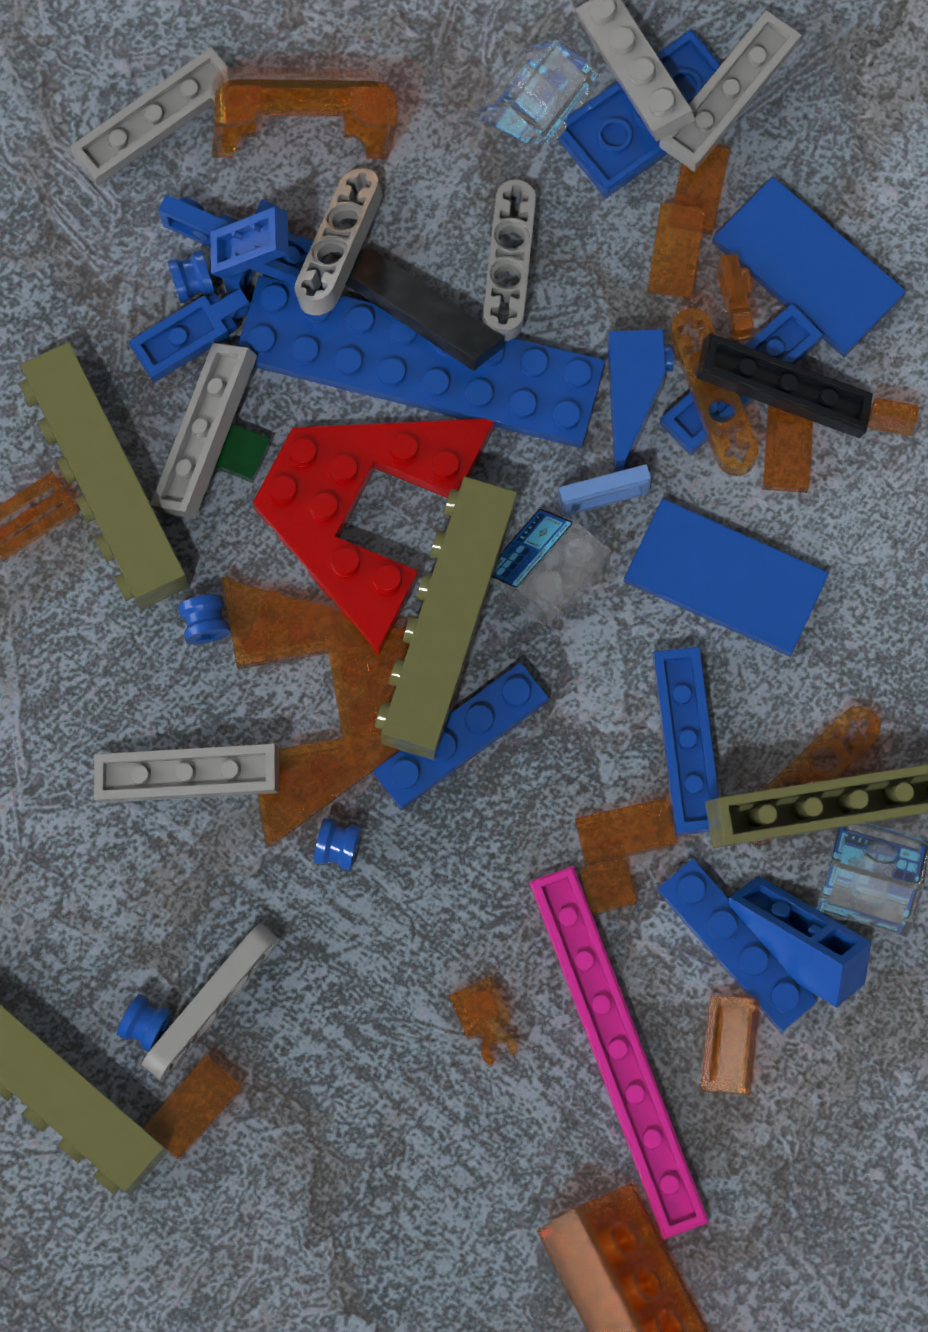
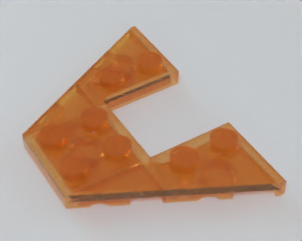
M222 577L237 668L243 669L328 654L343 738L279 749L280 793L258 794L265 841L268 848L274 846L400 751L381 745L382 730L375 728V723L382 702L391 703L396 687L389 685V680L396 658L405 660L410 644L403 642L405 629L393 628L380 655H377L350 620L347 621L341 612L334 611L331 607L315 602L293 599L283 596L281 592L274 590L266 591L232 581L230 577Z

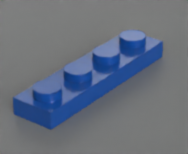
M791 304L744 346L796 364L822 341L823 334ZM703 381L660 419V425L691 456L754 400Z
M692 647L654 651L653 664L675 836L707 833L710 830L705 802L719 798L700 648Z
M520 662L448 715L434 760L400 750L373 770V775L402 811L548 703L549 698Z
M691 859L657 888L658 894L780 1033L784 1032L818 1002L810 991L798 985L728 905L729 899L694 859Z

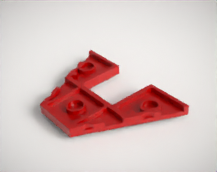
M464 419L292 427L254 498L253 507L256 513L267 525L272 527L277 533L278 539L288 551L291 550L307 569L309 576L325 595L336 603L340 608L341 614L358 629L372 646L375 654L380 655L419 578L418 570L339 538L375 469L445 498L449 497L451 489L460 490L464 476L470 478L495 428L494 420Z

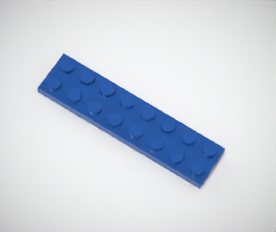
M258 276L238 343L239 347H247L257 355L254 368L460 419L494 420L496 428L583 448L605 360L514 338L510 341H504L503 348L473 371L373 303L341 295L336 306L328 313L310 315L300 308L294 290L295 285Z

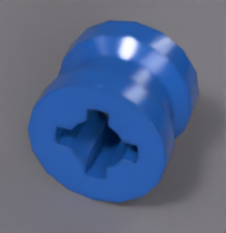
M202 251L193 253L190 259L182 262L177 259L167 261L180 304L188 302L192 295L202 293L207 296L215 293Z
M201 595L185 600L178 605L179 615L185 619L187 625L184 631L186 643L193 645L210 643L230 634L229 623L223 619L221 613L225 606L221 595Z
M324 818L316 843L314 863L319 865H325L328 862L336 863L340 866L341 870L351 872L358 851L361 826L351 824L348 827L338 826L333 819Z
M138 994L126 1010L119 1024L117 1036L124 1040L133 1038L140 1042L143 1050L149 1052L167 1031L173 1017V1011L166 1007L157 1009L150 1005L147 997Z

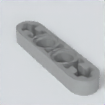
M357 168L349 171L342 177L298 275L294 290L300 308L307 314L322 315L328 313L336 306L382 201L383 194L377 174L370 169ZM354 193H359L357 196L358 204L356 203ZM347 218L357 220V223L349 229L340 230L335 228L341 220ZM338 252L343 254L341 259L335 263L324 264L320 262L328 253ZM321 282L324 290H319Z
M521 180L504 182L496 193L482 322L502 335L504 341H510L520 334L524 319L536 195L532 186ZM512 197L520 198L518 219L509 218ZM506 233H515L522 237L524 243L518 248L510 249L504 247L500 243L499 238ZM510 271L519 277L520 282L513 287L506 288L496 282L495 276L500 272ZM500 301L509 302L507 324L503 325L498 323Z
M262 923L258 924L144 1058L142 1066L159 1081L166 1078L277 946L280 938Z

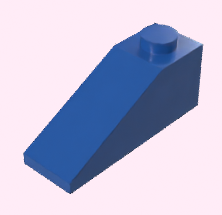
M663 329L609 331L607 351L614 473L626 470L663 389L666 372L673 371L672 344L664 345Z
M760 876L755 877L729 897L728 905L798 985L836 1008L865 985L871 941Z

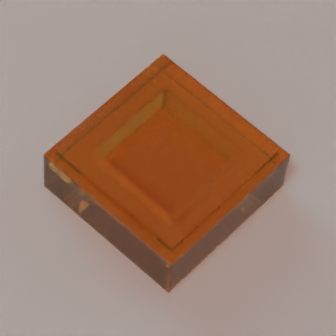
M882 398L874 399L867 428L911 436L917 423L920 407Z
M624 857L579 869V875L592 916L637 904Z

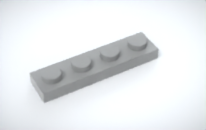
M590 0L575 8L582 26L655 141L695 121L689 104L622 0Z
M766 10L690 102L689 106L693 111L695 121L661 138L659 147L695 172L798 46L802 34Z
M210 47L69 146L71 154L98 186L239 87L238 79L215 50Z
M218 343L212 344L150 504L159 513L192 519L196 518L257 355L249 348Z
M276 744L94 754V800L99 803L280 793L279 746Z

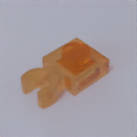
M737 253L719 257L716 274L725 311L729 315L733 339L738 340L752 337L751 329L754 328L746 301L747 295L752 294L749 270L747 267L740 268Z
M492 976L448 995L467 1040L469 1041L481 1036L483 1040L481 1057L489 1068L494 1066L490 1049L497 1043L504 1044L511 1057L517 1055V1046L514 1039L500 1029V1026L511 1022V1018Z

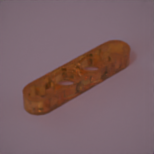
M696 308L684 309L673 318L670 332L677 358L718 466L728 475H745L752 470L756 463L758 455L756 438L739 394L696 379L693 369L700 361L703 340L709 333L716 335V332L705 312ZM691 322L693 328H702L698 334L700 350L694 353V344L689 334L681 335L684 330V324ZM716 402H726L734 409L735 416L732 420L725 423L716 422L709 415V408ZM735 431L734 439L738 449L748 450L745 453L744 462L738 463L735 457L727 458L726 456L729 454L731 447L727 434Z
M863 706L851 707L846 710L761 791L780 788L783 782L791 779L807 784L840 778L876 742L881 728L878 716L874 711ZM853 720L858 724L865 720L869 724L866 730L869 737L865 738L859 734L852 739L847 749L854 753L849 755L841 743L851 729L849 721ZM836 734L840 742L831 736ZM823 748L833 750L839 758L838 767L829 772L816 768L813 763V755L816 751ZM774 839L750 842V844L766 845Z

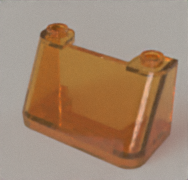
M231 67L218 72L212 81V158H234L235 148L241 139L246 136L256 137V116L343 117V138L354 137L359 140L365 148L366 159H388L398 125L397 101L394 92L383 77L373 70Z

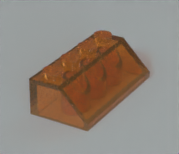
M629 1183L575 1207L536 1230L587 1332H709L633 1183Z

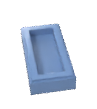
M647 464L558 487V504L561 515L569 516L647 495L651 482Z

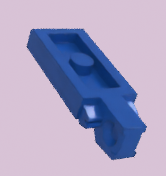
M240 288L221 300L216 294L209 298L203 295L133 338L128 343L153 383L209 350L213 343H220L230 337L229 334L238 329L235 323L247 315L250 302Z

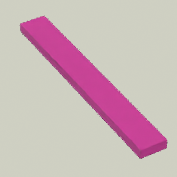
M574 866L529 881L531 891L663 1240L708 1224L707 1215Z

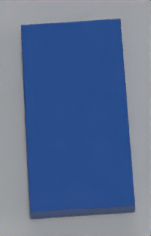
M692 29L656 54L688 104H690L721 66L720 62ZM618 81L552 127L554 137L605 198L611 196L668 155L666 151L659 147L660 140L655 141Z
M774 177L713 236L712 243L786 308L793 304L823 334L822 339L844 358L904 297L906 292Z
M662 498L624 577V582L791 657L829 573Z

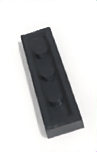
M369 246L359 252L345 285L473 371L503 348L504 337L453 302Z
M709 333L703 340L696 379L859 439L867 432L873 393Z

